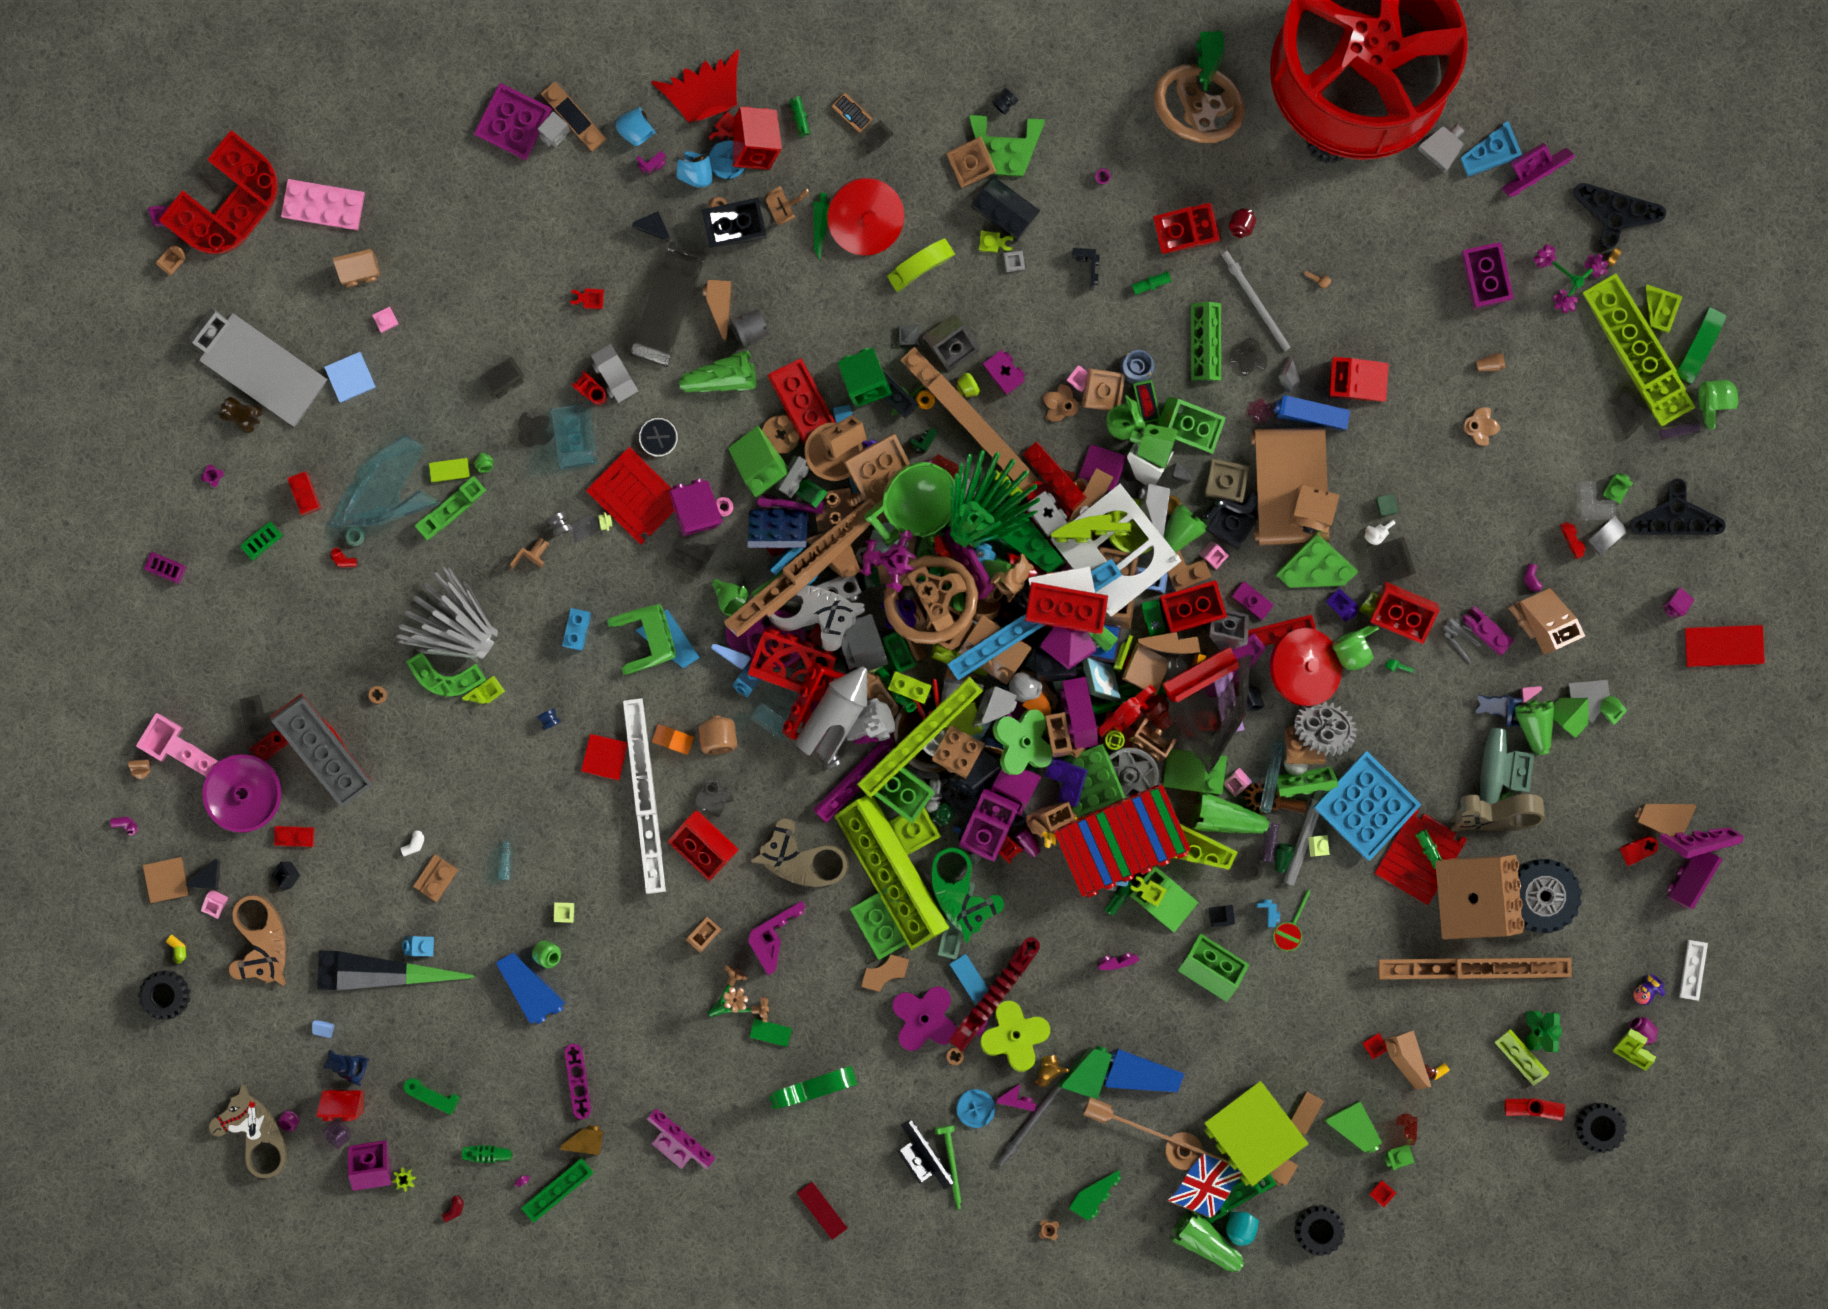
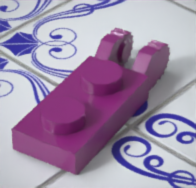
M1472 606L1470 612L1479 622L1476 623L1469 615L1462 617L1463 622L1499 656L1503 655L1514 640L1486 615L1484 616L1481 610Z

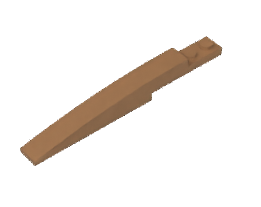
M915 347L900 360L991 458H993L996 452L1000 453L996 464L1002 470L1005 469L1011 459L1016 461L1008 473L1013 482L1024 470L1028 471V475L1018 485L1023 492L1032 483L1040 481Z
M869 498L785 566L782 569L783 574L725 620V626L739 637L763 616L767 615L769 617L823 571L871 524L864 519V515L876 503Z
M1571 958L1377 959L1378 979L1572 977Z

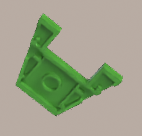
M970 115L975 139L982 137L997 171L992 175L1023 177L1045 124V119L1028 118L1026 138L986 136L987 116Z

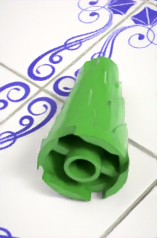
M748 350L730 355L731 357L714 361L712 364L696 368V370L682 374V378H679L681 390L684 389L685 392L700 391L701 393L717 390L742 391L755 389L757 382L754 364L748 362V359L752 358Z
M1199 792L1196 800H1199L1200 803L1193 806L1191 827L1193 830L1263 834L1264 831L1267 832L1269 820H1266V816L1205 792Z
M1191 1211V1215L1186 1212L1172 1230L1176 1236L1170 1235V1239L1177 1245L1180 1244L1186 1249L1194 1251L1227 1271L1239 1272L1244 1265L1242 1255L1202 1215Z

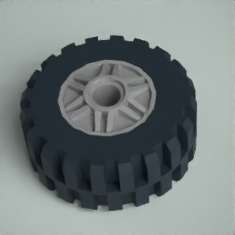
M1536 859L1519 866L1518 879L1521 882L1519 892L1523 903L1521 915L1526 930L1537 933H1553L1554 931L1564 929L1563 927L1573 922L1574 916L1578 915V908L1582 904V900H1580L1582 889L1579 888L1580 882L1573 875L1574 872L1568 869L1565 864L1551 859ZM1542 891H1545L1547 894L1544 901L1540 898Z

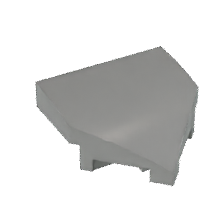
M1608 680L1569 683L1568 685L1570 698H1588L1589 721L1593 723L1601 712L1600 705L1602 700L1610 696Z

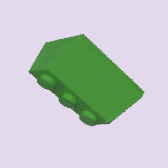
M1200 933L1182 961L1178 971L1228 1002L1237 990L1250 964Z

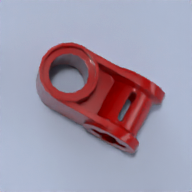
M583 370L581 372L582 375L577 381L570 385L593 404L603 405L607 400L606 392ZM597 391L602 392L600 400L593 399V394Z
M1006 836L999 854L1011 864V860L1019 852L1022 853L1023 850Z
M1646 836L1621 846L1619 850L1626 865L1630 866L1656 853L1659 844L1656 839ZM1646 841L1653 843L1651 850L1644 847L1647 845Z

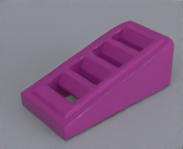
M152 551L144 567V570L177 584L181 583L187 566ZM156 557L158 558V560L156 562L154 569H152L150 567L152 565L154 558ZM163 560L165 562L161 569V572H159L157 570L160 566L161 561ZM170 563L172 565L169 569L168 574L166 575L164 573L168 564ZM175 566H177L178 569L173 578L171 577V575L173 573Z

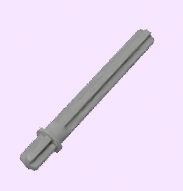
M1318 790L1315 792L1314 797L1311 798V806L1296 844L1295 853L1284 878V883L1295 884L1309 845L1308 837H1312L1320 815L1313 806L1327 791Z

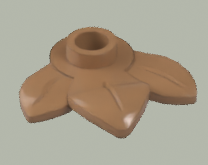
M1060 384L1057 392H1048L1042 397L1046 406L1050 408L1045 415V418L1049 421L1058 422L1064 419L1065 416L1070 417L1078 412L1079 404L1073 398L1072 390L1066 385ZM1071 403V409L1067 410L1066 405Z
M1488 407L1475 410L1473 416L1468 417L1463 423L1465 433L1472 436L1474 442L1481 446H1488V436H1492L1500 430L1498 422L1490 418L1491 409ZM1472 423L1475 424V426H1476L1475 429H1473V428L1471 427V424H1472Z

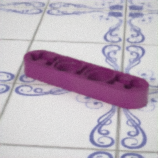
M573 1043L565 1049L573 1113L578 1119H586L591 1114V1103L583 1050L580 1045ZM571 1047L579 1050V1053L576 1054V1060L581 1059V1063L570 1065L569 1061H573V1056L568 1053V1051H571ZM574 1066H579L582 1069L580 1077L572 1075L571 1070ZM578 1085L583 1086L585 1089V1094L581 1097L576 1096L574 1093V1089ZM586 1098L587 1102L583 1101V1107L587 1108L588 1111L585 1112V1116H582L581 1113H577V1109L580 1108V1102L576 1104L575 1099L582 1100Z

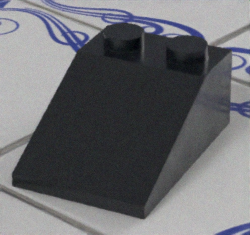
M758 197L702 209L710 248L767 239Z
M1046 625L1035 631L1037 680L1040 682L1076 679V665L1067 669L1041 648L1042 642L1054 626Z

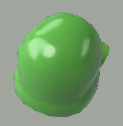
M1729 380L1704 381L1699 387V407L1703 411L1704 423L1709 430L1716 427V410L1737 409L1738 390Z
M1125 395L1126 402L1113 407L1106 416L1108 431L1119 440L1130 439L1133 430L1144 434L1146 429L1145 422L1140 417L1137 402L1131 400L1127 395Z
M1376 625L1365 626L1356 632H1349L1333 642L1332 648L1344 668L1357 671L1372 662L1373 654L1364 637L1378 630L1379 628Z

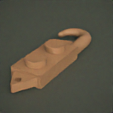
M867 673V697L870 700L878 698L879 701L886 703L891 710L892 716L895 717L900 709L898 703L894 700V697L878 675L873 676Z

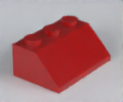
M1217 580L1159 597L1171 633L1227 618Z
M1385 581L1377 596L1370 622L1424 644L1440 609L1438 603Z
M698 810L668 840V843L709 882L739 851Z

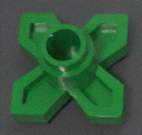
M1527 1011L1526 1023L1532 1029V1032L1525 1038V1046L1533 1051H1539L1542 1047L1544 1052H1558V1039L1562 1035L1560 1014L1546 1012L1542 1016L1540 1011Z

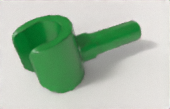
M1395 659L1388 660L1385 665L1386 668L1393 672L1397 667L1410 673L1414 671L1413 668L1402 665Z

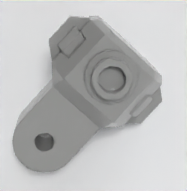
M878 698L867 701V707H864L859 718L846 736L847 740L859 739L866 735L870 738H878L879 741L889 739V734L895 731V723L888 705L879 701Z

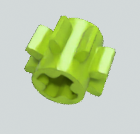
M402 1167L400 1174L396 1171L394 1172V1175L397 1177L392 1183H397L396 1190L402 1187L407 1192L408 1185L411 1187L415 1186L412 1180L416 1179L417 1176L411 1175L412 1169L407 1172ZM407 1175L408 1183L405 1182L404 1184H402V1179L400 1178V1176L403 1177Z

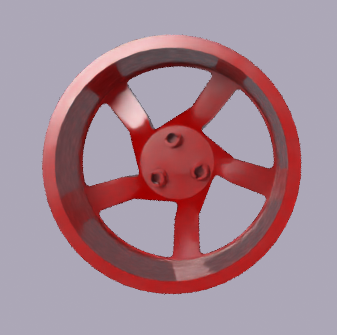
M1291 0L1284 25L1277 35L1270 59L1271 87L1281 113L1290 126L1306 141L1336 156L1361 160L1378 159L1397 154L1421 140L1435 125L1446 105L1448 96L1457 85L1463 72L1468 51V35L1464 15L1457 0H1380V13L1377 16L1345 9L1331 0ZM1398 7L1411 15L1426 32H1420L1403 38ZM1310 11L1343 27L1344 33L1331 58L1310 75H1306L1299 61L1296 39L1299 20ZM1438 55L1441 83L1425 101L1413 107L1402 84L1392 70L1417 56ZM1347 66H1351L1359 75L1377 87L1388 114L1384 117H1369L1350 113L1330 103L1322 96V92L1342 74Z

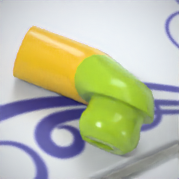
M170 935L166 943L174 948L173 961L176 964H180L186 958V946L176 937Z

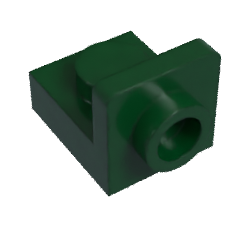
M930 428L929 431L925 430L920 438L921 444L911 438L909 441L912 445L911 449L920 454L922 451L926 453L937 436L938 431Z

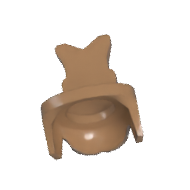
M1020 554L1017 564H1014L1005 573H995L992 576L991 583H994L1007 596V602L1009 603L1017 592L1023 588L1024 581L1028 578V574L1034 566L1028 563L1023 554ZM1000 579H1002V582L1005 584L1006 587H1004V586L999 582Z

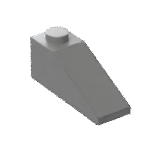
M1147 484L1139 491V508L1163 537L1170 489Z

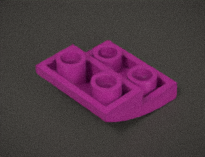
M1127 952L1119 957V962L1115 956L1110 957L1106 955L1098 960L1100 964L1096 966L1099 970H1114L1127 967L1140 960L1135 953Z

